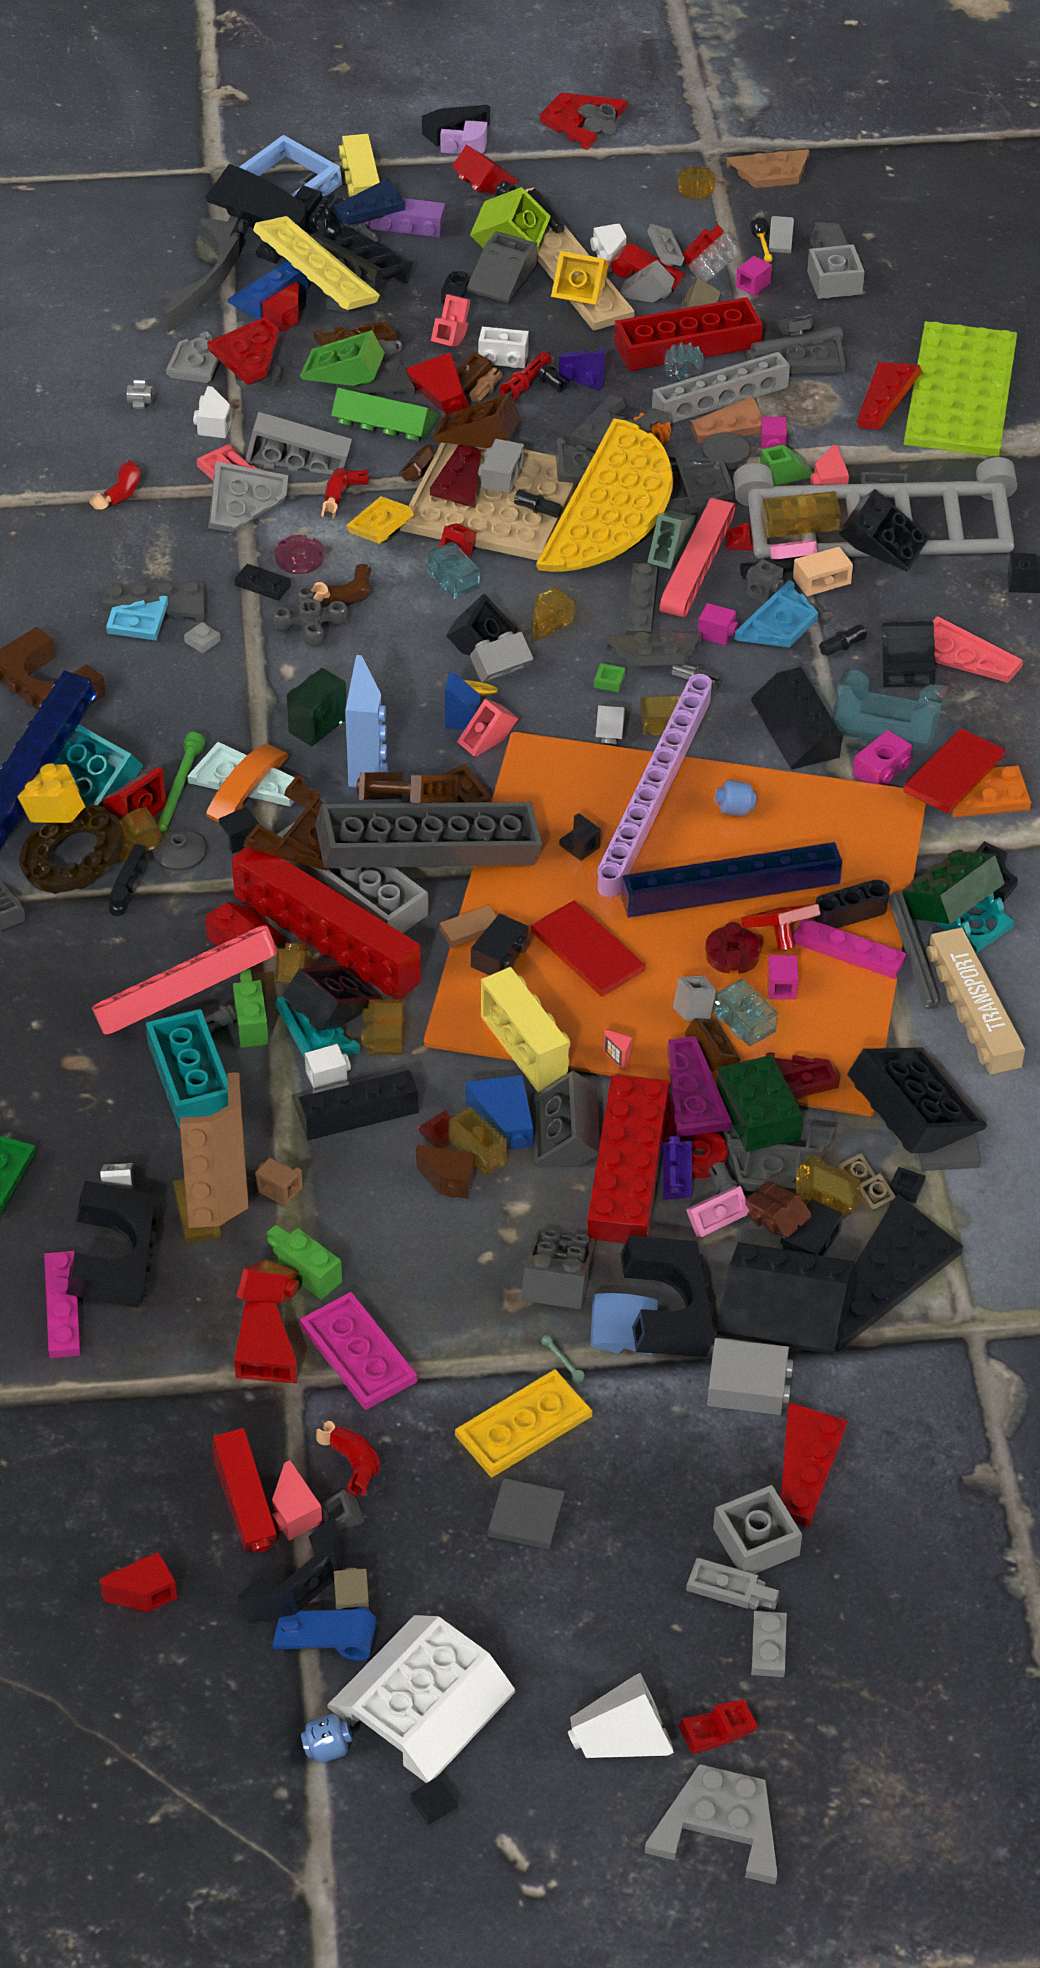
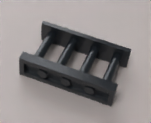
M343 226L341 237L337 240L330 241L318 233L310 234L314 240L375 291H379L381 278L392 276L405 284L409 281L412 261L347 226Z

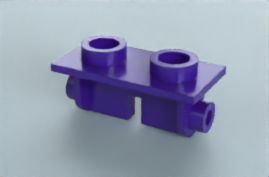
M669 1137V1142L663 1143V1199L693 1198L692 1141L680 1142V1137Z

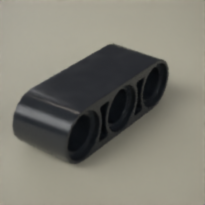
M871 880L822 894L815 900V904L819 905L820 915L813 916V920L834 928H840L881 916L887 911L890 892L889 885L882 880Z

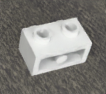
M482 327L478 341V354L491 360L493 365L525 368L528 357L529 331Z

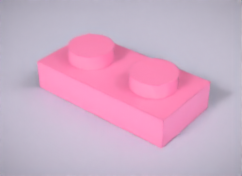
M734 1186L686 1209L696 1237H703L747 1216L749 1209L745 1205L746 1199L741 1186Z

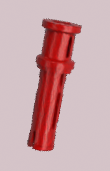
M544 351L540 352L521 372H515L511 375L510 381L504 382L500 386V394L504 395L512 391L511 395L515 402L519 394L529 388L530 382L538 375L540 369L544 365L551 363L550 355Z

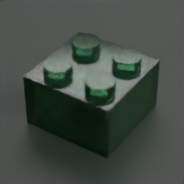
M321 668L296 688L290 690L287 694L289 733L312 747L346 720L345 681L326 669Z

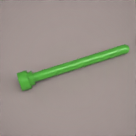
M189 732L185 737L183 743L185 755L157 825V830L161 833L166 832L195 756L202 753L205 747L206 739L200 733Z

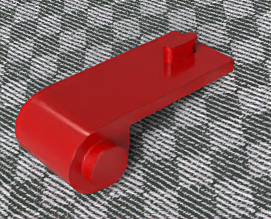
M634 244L624 245L611 264L614 274L621 278H627L634 270L639 272L658 260L675 278L671 288L672 292L685 275L674 267L663 264L660 259Z

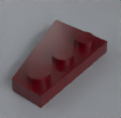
M458 445L430 486V495L475 508L481 450Z

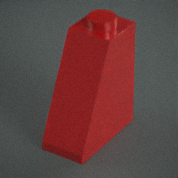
M450 352L406 368L413 386L445 415L469 407L457 367Z
M245 1301L234 1358L236 1378L297 1384L296 1358L276 1303Z

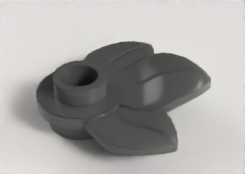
M585 104L578 108L577 111L586 118L583 125L584 129L595 133L603 131L607 136H611L616 132L617 127L614 123L616 111L611 105L602 104L597 107L592 104Z

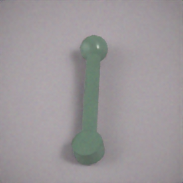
M544 1335L541 1339L542 1344L548 1346L571 1372L573 1382L582 1383L584 1381V1372L574 1368L553 1343L551 1335Z

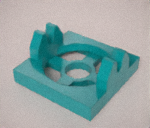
M994 893L974 906L984 911L981 915H970L966 912L951 924L938 922L936 924L945 931L962 927L977 954L1014 928L1015 921L1004 913V905L1000 897L994 901ZM991 918L996 922L993 931L986 927V922ZM978 921L982 924V927L979 929L971 928L968 922Z

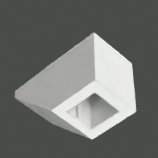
M620 224L594 228L593 237L590 239L591 248L593 251H596L597 257L603 258L609 263L607 273L612 272L611 264L624 245H626V235Z
M210 386L207 387L204 396L201 395L199 410L194 412L193 422L194 425H197L198 435L226 438L231 425L230 404Z

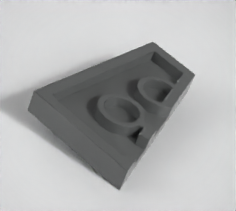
M399 360L380 364L374 380L368 384L349 386L333 383L336 390L337 388H342L371 395L372 392H384L385 396H394L393 392H406V395H415V387Z

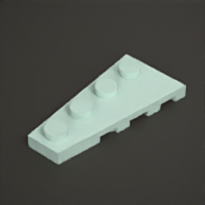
M217 742L187 776L188 783L219 790L229 774L247 755ZM272 768L248 797L291 807L294 801L284 796V793L295 777Z

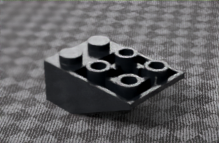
M876 489L858 502L838 532L856 550L906 572L910 569L930 538L929 535Z

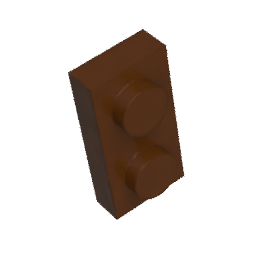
M466 764L443 773V775H458L457 800L459 803L491 802V796Z

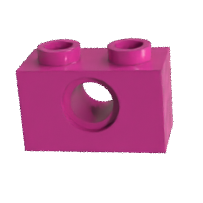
M886 730L854 756L852 776L866 783L889 784L896 774L909 767L912 761V744Z

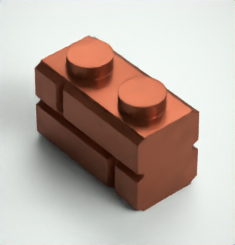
M767 1181L758 1189V1193L754 1192L745 1200V1205L749 1209L747 1215L757 1227L763 1225L772 1235L777 1232L784 1237H789L798 1229L797 1225L801 1226L811 1218L809 1209L799 1195L772 1181Z

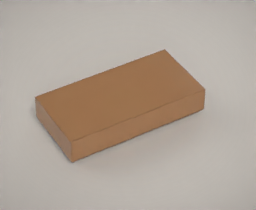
M490 905L441 922L440 931L451 948L480 938L497 916Z

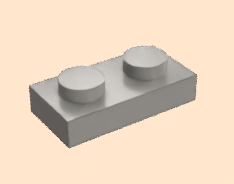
M754 1611L751 1675L784 1677L787 1613Z

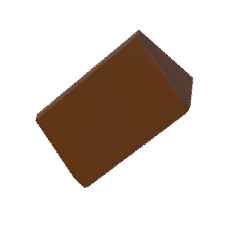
M694 1018L685 1031V1036H696L711 1072L717 1071L718 1067L741 1061L716 1020Z

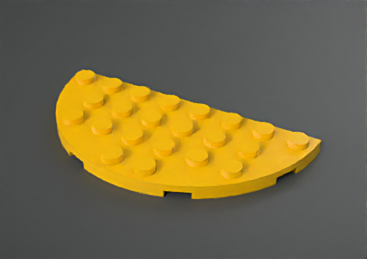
M613 419L536 562L538 571H572L611 560L634 546L655 526L658 514L664 513L670 500L673 487V472L664 447L652 433L648 434L639 429V426L634 423Z

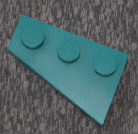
M283 996L277 997L275 1006L304 1059L306 1052L338 1044L342 1054H347V1056L359 1054L361 1045L355 1040L350 1041L343 1035L344 1030L341 1027L322 1031L318 1030L309 1023V1019L304 1014L292 1009L287 999Z

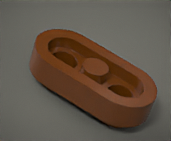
M430 444L414 454L399 472L405 481L411 480L414 482L423 474L422 469L430 465L436 453Z

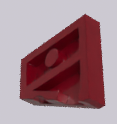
M772 1052L766 1053V1056H773L794 1099L839 1087V1079L828 1059H808L804 1056L793 1055L792 1060L775 1058V1053Z

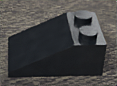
M344 965L299 968L282 995L290 1002L292 1009L304 1014L309 1019V1023L321 1031L337 1029L377 1006L383 1000Z

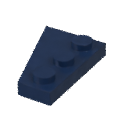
M389 178L334 205V214L342 226L405 210V202Z

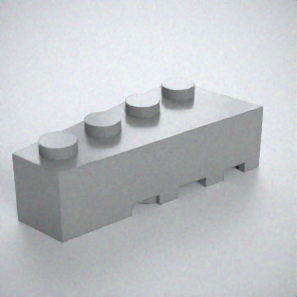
M258 412L245 461L250 465L263 464L264 468L274 469V466H284L292 471L304 468L309 469L313 473L332 474L335 469L344 468L352 439Z

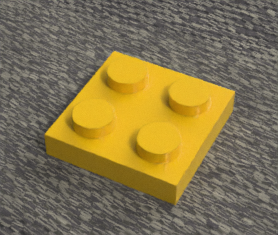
M380 496L346 526L349 533L380 544L387 540L389 535L405 525L414 513L411 507Z

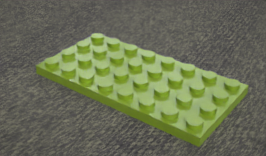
M925 321L917 364L920 365L922 373L914 382L904 445L999 457L1017 332Z

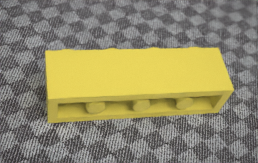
M369 135L342 136V145H339V157L342 162L345 184H347L348 197H352L379 183Z

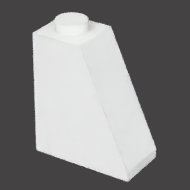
M641 1673L634 1675L570 1717L572 1729L568 1731L569 1737L576 1750L582 1748L586 1758L668 1756L674 1753L667 1730L661 1726L663 1723L659 1716V1711Z

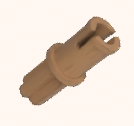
M491 368L484 377L478 379L477 385L469 393L473 403L481 402L487 394H491L494 391V386L503 378L500 370L494 375L497 368Z

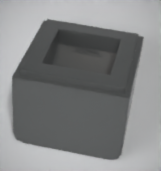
M345 1489L320 1504L324 1523L333 1517L336 1519L339 1530L364 1522L357 1498Z

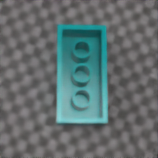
M198 1009L146 1022L148 1046L178 1128H180V1118L211 1116L227 1107L228 1079L202 1010Z

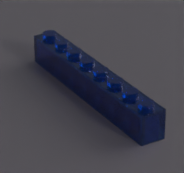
M64 670L59 679H56L53 683L52 690L47 698L41 702L33 720L27 724L26 731L21 739L15 743L11 755L0 768V850L24 813V809L17 796L25 789V785L37 776L44 765L55 763L97 696L91 679Z
M835 842L622 875L621 899L629 918L840 884L842 859Z

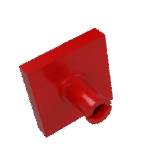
M819 905L779 907L741 917L742 928L774 926L777 950L795 948L790 923L820 915Z

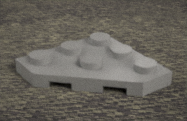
M216 461L208 528L233 533L282 503L287 494L288 475Z

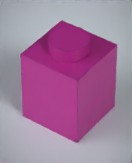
M753 256L737 268L736 287L755 296L771 284L772 264Z
M762 417L760 431L761 449L779 445L786 446V417Z
M707 603L698 621V632H702V639L727 645L730 637H734L735 631L738 629V622H735L736 611Z
M769 955L767 969L768 999H797V955Z

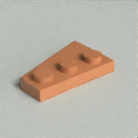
M753 396L691 421V430L697 444L704 443L706 438L721 432L734 433L741 437L760 434L761 418L763 416Z

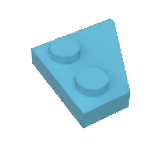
M159 596L160 601L147 604L142 600L131 605L112 607L106 626L107 634L156 641L168 606V597Z

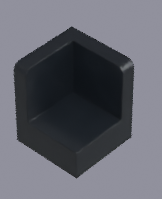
M247 807L219 818L220 826L228 835L229 849L232 853L245 848L243 845L246 837L259 824Z
M577 813L574 816L573 830L559 840V845L582 861L600 848L601 829L580 813Z

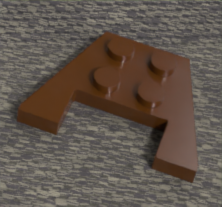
M297 774L286 788L284 796L306 809L283 838L257 824L246 837L243 846L327 871L328 868H324L315 827L321 804L324 803L320 800L321 795L315 789L311 791L305 784V779Z

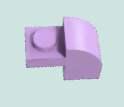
M465 121L463 131L442 129L440 134L441 153L460 154L466 144L483 153L487 144V122Z

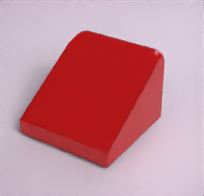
M749 522L726 531V548L728 550L753 551L751 525Z

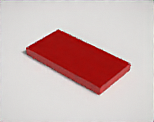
M960 728L904 785L903 792L949 814L1005 757L1006 749Z
M574 900L531 925V932L601 997L645 971V964Z

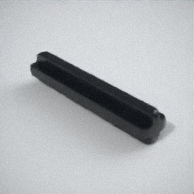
M535 188L528 190L527 193L551 216L548 222L550 228L555 233L563 232L565 229L564 222L540 192Z

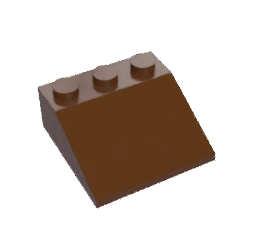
M510 392L446 414L432 438L435 442L490 448L495 439L509 441L521 417Z

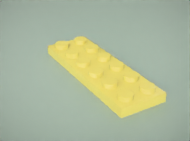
M287 216L255 223L253 231L260 236L261 240L268 243L279 255L291 262L293 267L299 269L311 282L318 285L325 294L331 296L338 302L340 307L350 310L378 301L380 294Z

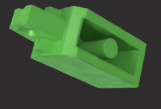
M251 969L244 970L239 973L240 982L233 983L240 1048L269 1045L261 980L252 981Z
M275 1225L267 1232L268 1243L273 1247L278 1263L298 1270L296 1280L322 1300L342 1283L341 1260L299 1228L289 1234Z

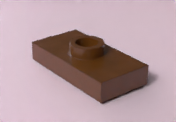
M473 352L457 369L465 395L477 383L478 379L483 377L493 367L491 360L476 352Z

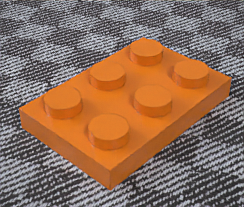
M1019 765L993 768L951 811L952 818L1030 810L1031 800Z

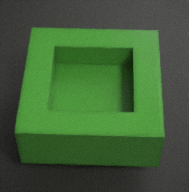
M600 663L594 679V688L619 693L625 677V668Z

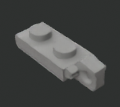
M696 1558L687 1582V1591L746 1609L757 1610V1607L775 1611L779 1599V1590L766 1587L765 1582L758 1579V1575L701 1558Z

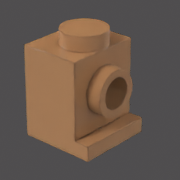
M269 1158L256 1169L257 1191L284 1207L303 1188L302 1169L298 1167L291 1170L288 1165Z

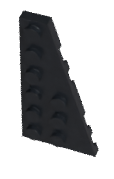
M897 1194L855 1263L858 1285L835 1349L837 1352L962 1254L963 1245L899 1194Z

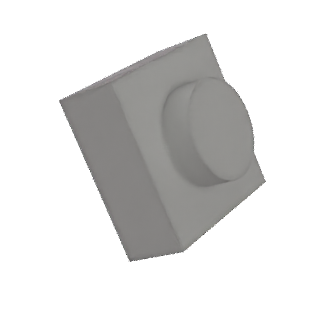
M203 622L184 634L185 643L202 654L221 641L220 633Z

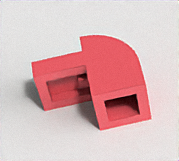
M446 294L442 317L435 318L431 341L448 346H458L469 324L466 320L471 299Z

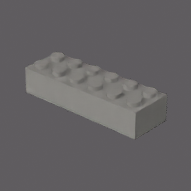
M293 824L279 832L277 835L283 838ZM285 859L401 933H404L428 916V892L395 867L328 868L325 871Z

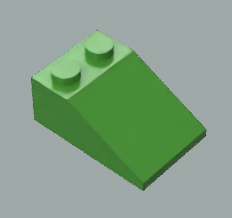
M371 330L311 349L300 377L303 380L349 386L368 384L374 380L385 352Z

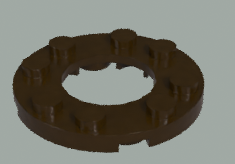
M85 805V808L71 823H46L39 831L34 829L21 848L19 857L20 868L28 882L41 891L57 894L75 889H84L91 882L105 874L119 860L125 842V833L115 814L107 812L106 808L101 806ZM80 832H88L96 836L97 845L94 846V852L85 855L79 865L73 863V866L70 868H59V866L54 867L50 864L49 856L52 849L65 837Z

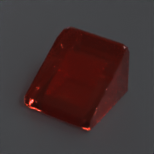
M446 1110L417 1128L436 1148L444 1146L461 1135Z

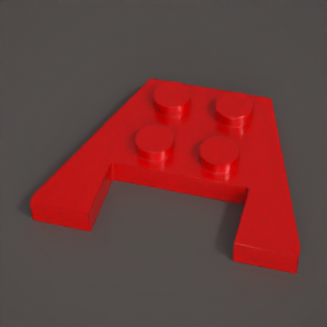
M560 92L540 113V122L558 133L564 132L568 135L570 141H578L581 143V148L588 150L596 142L597 133L582 128L586 118L577 111L578 108L585 104H592L597 107L602 104H609L615 109L616 117H619L627 108V100Z

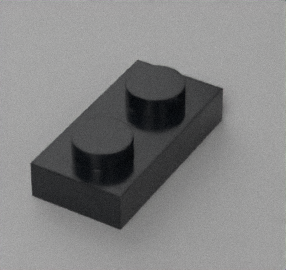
M247 563L235 577V586L279 601L291 587V579Z

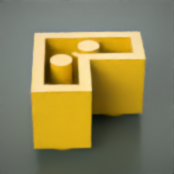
M50 763L44 765L37 776L25 785V789L17 796L30 822L71 823L85 808L78 793L80 790L67 764L54 765Z

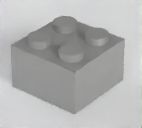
M854 244L809 249L807 272L818 299L862 294L865 271Z
M772 1485L715 1507L713 1529L738 1570L756 1574L800 1556L802 1533Z

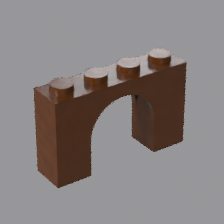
M38 627L33 628L0 649V682L7 686L11 693H16L24 699L28 706H33L41 712L45 719L51 709L70 719L106 696L104 677L87 664L57 681L44 682L30 677L35 670L55 658L53 638Z

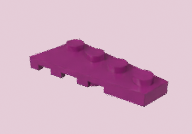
M696 1036L669 1039L667 1052L675 1136L682 1137L730 1130L732 1121Z

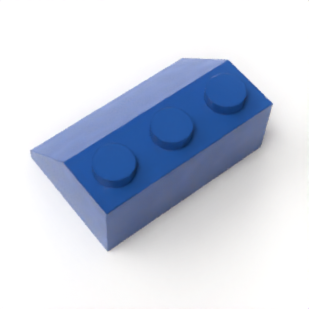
M287 260L228 298V303L256 319L263 318L262 301L294 282L299 284L300 296L308 290V278Z

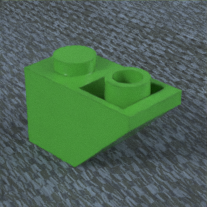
M785 445L761 449L760 464H764L771 469L774 486L810 478L811 474H814L806 460Z

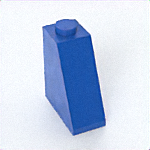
M522 1075L465 1082L466 1105L504 1150L533 1147V1125Z

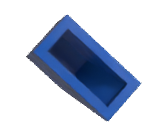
M449 672L445 687V728L465 730L480 707V694L457 674Z

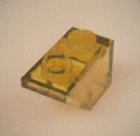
M557 586L536 596L532 617V640L534 642L574 622L575 602Z
M292 941L286 943L284 947L277 948L274 982L290 984L299 968H310L314 949L306 948L307 943Z

